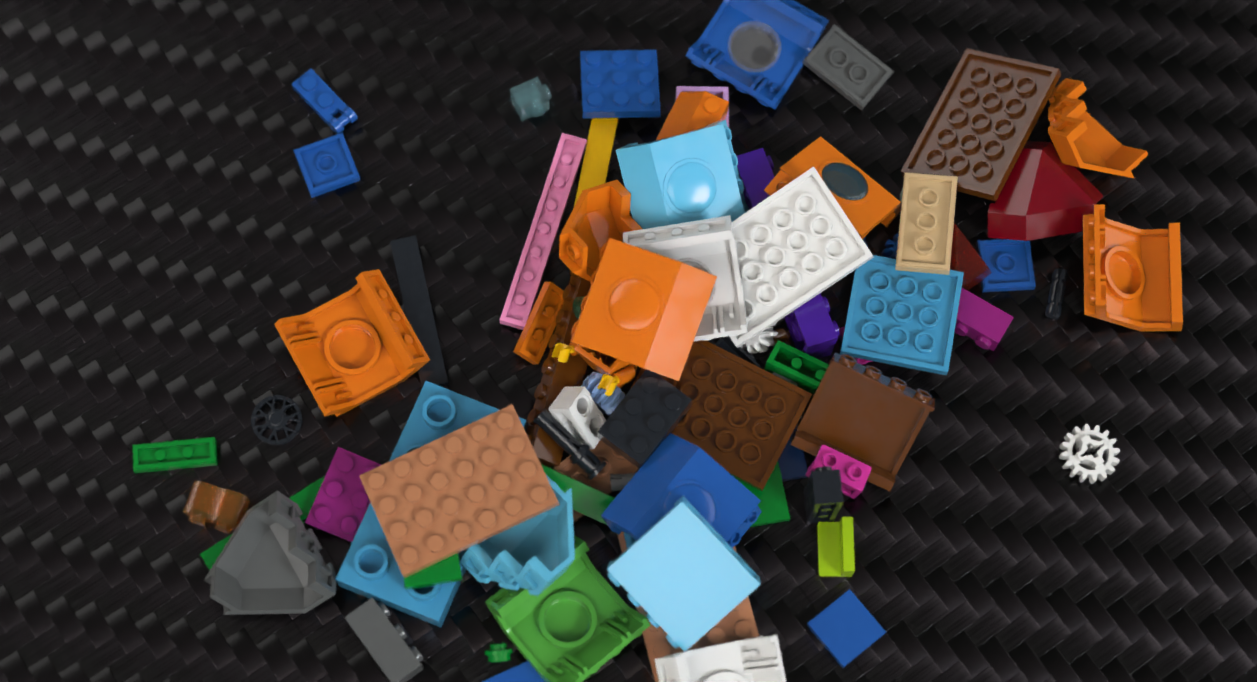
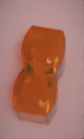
M194 481L183 512L189 517L188 520L194 524L204 526L205 522L215 524V529L230 533L231 530H236L241 522L250 500L244 494L201 481Z

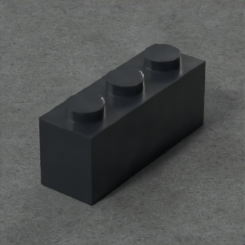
M823 466L811 472L803 491L807 524L834 522L843 504L840 469L832 470L830 466Z

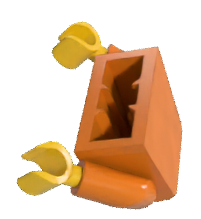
M572 342L569 345L556 343L552 357H557L559 362L566 363L569 354L572 356L580 355L595 372L602 373L603 376L597 389H605V395L607 396L613 394L616 386L622 388L625 384L630 383L636 375V365Z

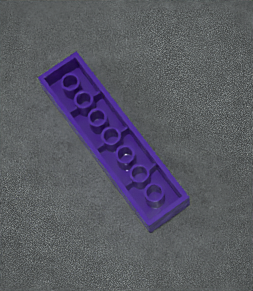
M763 148L737 156L739 177L744 184L743 193L749 209H752L770 196L764 189L774 178L772 172L774 171V165L771 157L766 156ZM821 293L784 318L794 347L816 359L831 355L840 335L836 321H832L828 313L830 312L829 302L825 296L822 297Z

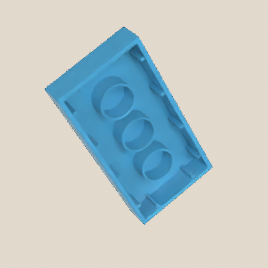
M425 381L389 461L497 412L499 409ZM519 417V419H520V421H521V423H522V425H523V428H524V430H525V432H526V431H527V423H526V420ZM371 502L335 579L339 587L369 599L373 598L376 602L382 601L386 606L438 627H442L461 581L406 590L404 576L400 571ZM468 548L458 553L459 562ZM460 563L461 575L463 578L466 568Z

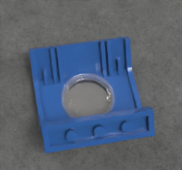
M724 0L699 40L689 48L686 56L694 65L707 69L716 78L734 85L738 91L753 96L764 106L776 109L804 65L802 63L803 60L815 47L829 20L795 0Z

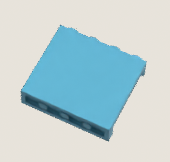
M684 496L614 562L611 560L607 567L610 580L618 587L622 585L629 592L627 594L629 600L636 607L641 605L648 613L646 615L648 620L656 628L660 626L667 633L666 638L673 647H680L684 652L760 585V577Z

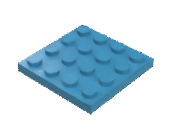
M873 255L874 258L854 271L840 355L844 353L855 358L947 375L964 272L950 270L949 275L898 271L895 270L896 259Z

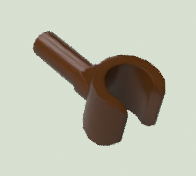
M784 327L775 329L779 333L777 336H773L775 344L779 340L792 346L789 330Z

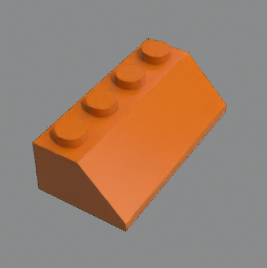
M706 91L680 92L655 141L694 131L716 121L725 120L729 101Z

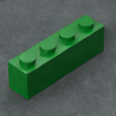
M778 340L766 362L764 370L771 374L775 372L798 383L797 387L811 393L812 398L829 364Z

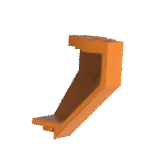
M1065 78L1054 88L1048 99L1050 102V107H1048V119L1050 121L1048 133L1062 164L1134 178L1131 170L1137 167L1148 155L1147 151L1124 146L1086 112L1087 107L1084 101L1078 100V97L1087 90L1084 82Z
M618 180L582 190L560 234L559 258L572 273L589 282L592 273L598 267L600 251L603 245L606 244L607 239L612 238L623 242V232L642 230V227L630 216L631 193Z

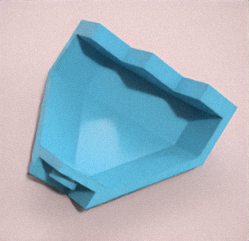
M546 475L559 505L492 536L479 545L471 546L460 560V563L479 582L488 584L490 581H495L499 583L500 587L515 591L519 588L528 589L529 594L538 596L558 579L575 559L572 488L564 493Z

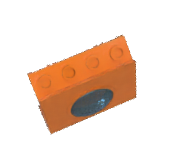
M821 136L781 166V170L764 189L771 196L814 167L862 239L880 222L885 227H888L901 211L902 204Z

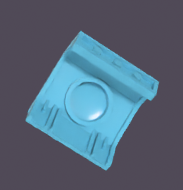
M726 120L716 121L703 128L643 144L632 143L616 149L624 186L631 193L630 210L632 218L642 229L729 215L732 222L750 210L745 202L744 184L739 177L738 159L733 151L731 143L732 134Z

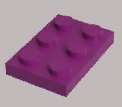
M338 447L305 524L352 543L370 504V499L359 475L379 467L381 464Z

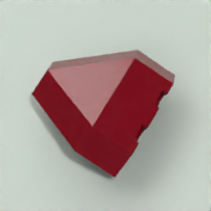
M1027 141L997 200L989 205L988 238L1029 241L1083 231V215L1094 214V205L1102 199L1103 195L1074 166L1062 164L1055 147L1050 142Z

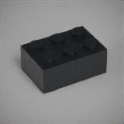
M646 369L598 430V438L640 469L692 407V399L657 373Z

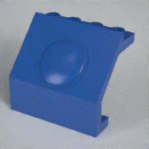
M669 433L601 516L611 531L618 535L623 531L638 540L684 496L733 548L740 542L741 537L749 527L756 522L762 511L758 506L761 500L705 451Z

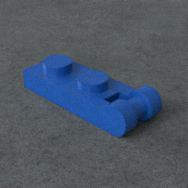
M312 69L292 83L293 89L336 134L341 133L346 124L349 122L353 123L358 119L355 112ZM339 112L342 114L337 119L334 118V116Z

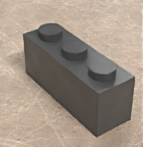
M371 598L347 615L345 619L389 681L407 682L423 670L420 663L423 657L415 646L411 648L407 646L404 641L407 635L398 623L394 626L387 618L391 613L381 601L377 604Z

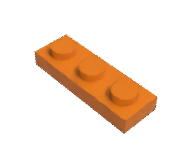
M551 281L544 282L513 351L533 365H538L557 325V314L562 309L564 302V290Z

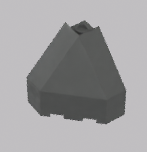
M278 491L247 510L204 581L211 584L210 598L224 605L223 615L307 613L336 594L335 569L331 562L326 564L318 550L322 546L312 529L306 530L299 517L303 513L298 504Z

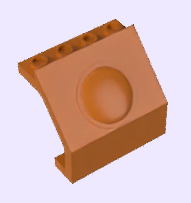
M1105 204L1094 205V214L1083 215L1084 315L1137 331H1182L1180 223H1169L1168 229H1138L1105 218Z
M609 238L601 248L600 261L597 269L591 275V286L588 294L581 302V313L578 321L572 327L570 342L679 381L717 276L668 257Z
M380 269L361 272L355 277L358 283L349 291L305 314L280 318L274 324L324 416L335 414L338 417L406 381L430 361Z

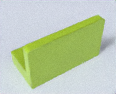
M842 517L840 522H818V575L820 577H852L855 572L853 517Z

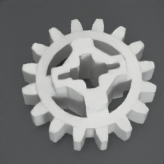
M1085 424L1082 427V431L1076 426L1072 430V434L1067 433L1064 437L1066 442H1062L1059 447L1065 451L1059 455V459L1066 460L1062 468H1070L1072 470L1069 475L1071 478L1076 474L1079 475V482L1081 483L1086 478H1089L1090 483L1094 484L1097 481V477L1099 480L1104 481L1107 478V474L1111 475L1115 471L1113 466H1116L1120 461L1114 457L1120 452V449L1113 448L1112 446L1117 440L1115 438L1110 440L1107 438L1108 430L1103 432V434L1100 433L1099 425L1090 430L1089 425ZM1074 443L1077 450L1075 455L1072 452ZM1085 451H1086L1087 453H1090V452L1093 453V452L1097 451V452L1094 454V456H1092V455H1088V456L1085 455V456L1082 457V455L1085 453ZM1104 452H1106V462L1102 458Z

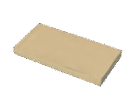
M904 173L895 270L949 275L957 176Z

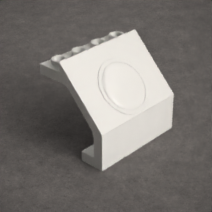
M761 635L691 649L685 652L681 651L655 659L659 682H786L777 635Z

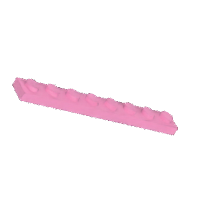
M565 133L561 134L500 317V324L521 330L524 329L540 288L587 145V139Z

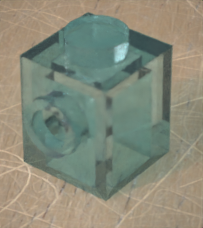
M538 77L510 89L511 102L521 121L532 116L539 117L549 109V99L552 98L550 90L546 84H541Z

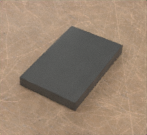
M835 24L802 62L860 110L868 104L894 72Z

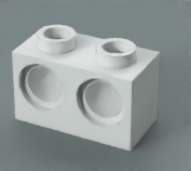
M585 386L564 387L548 410L581 444H588L590 449H594L600 441L597 432L606 419Z

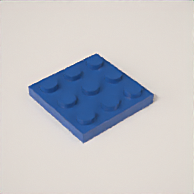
M657 50L580 51L583 118L660 117Z

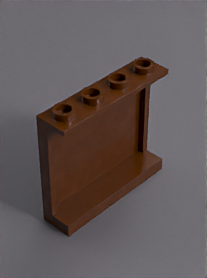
M834 353L793 434L791 445L815 457L822 445L833 448L870 466L871 472L867 481L891 491L898 470L929 412L934 410L935 399L932 398L931 394L922 389L914 390L907 387V384L899 378L892 377L890 379L882 375V372L873 366L867 365L865 367L856 363L857 360L848 354L843 353L839 355Z

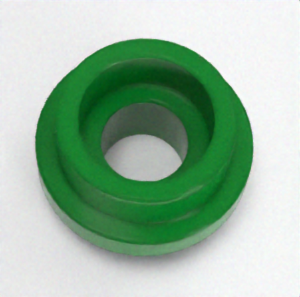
M507 643L490 644V649L485 650V655H488V662L511 660L510 653H513V648H507Z

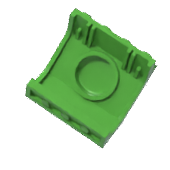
M575 535L574 561L558 579L538 596L529 594L528 589L519 588L517 591L502 588L485 601L504 634L545 682L584 681L591 674L597 672L610 658L619 654L622 648L633 639L638 638L651 625L647 617L628 606L597 571L586 554L589 551L587 544Z

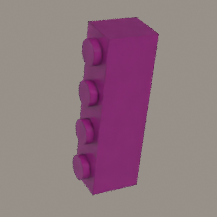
M961 288L955 333L961 336L966 335L975 340L979 347L994 351L1014 317L966 289Z

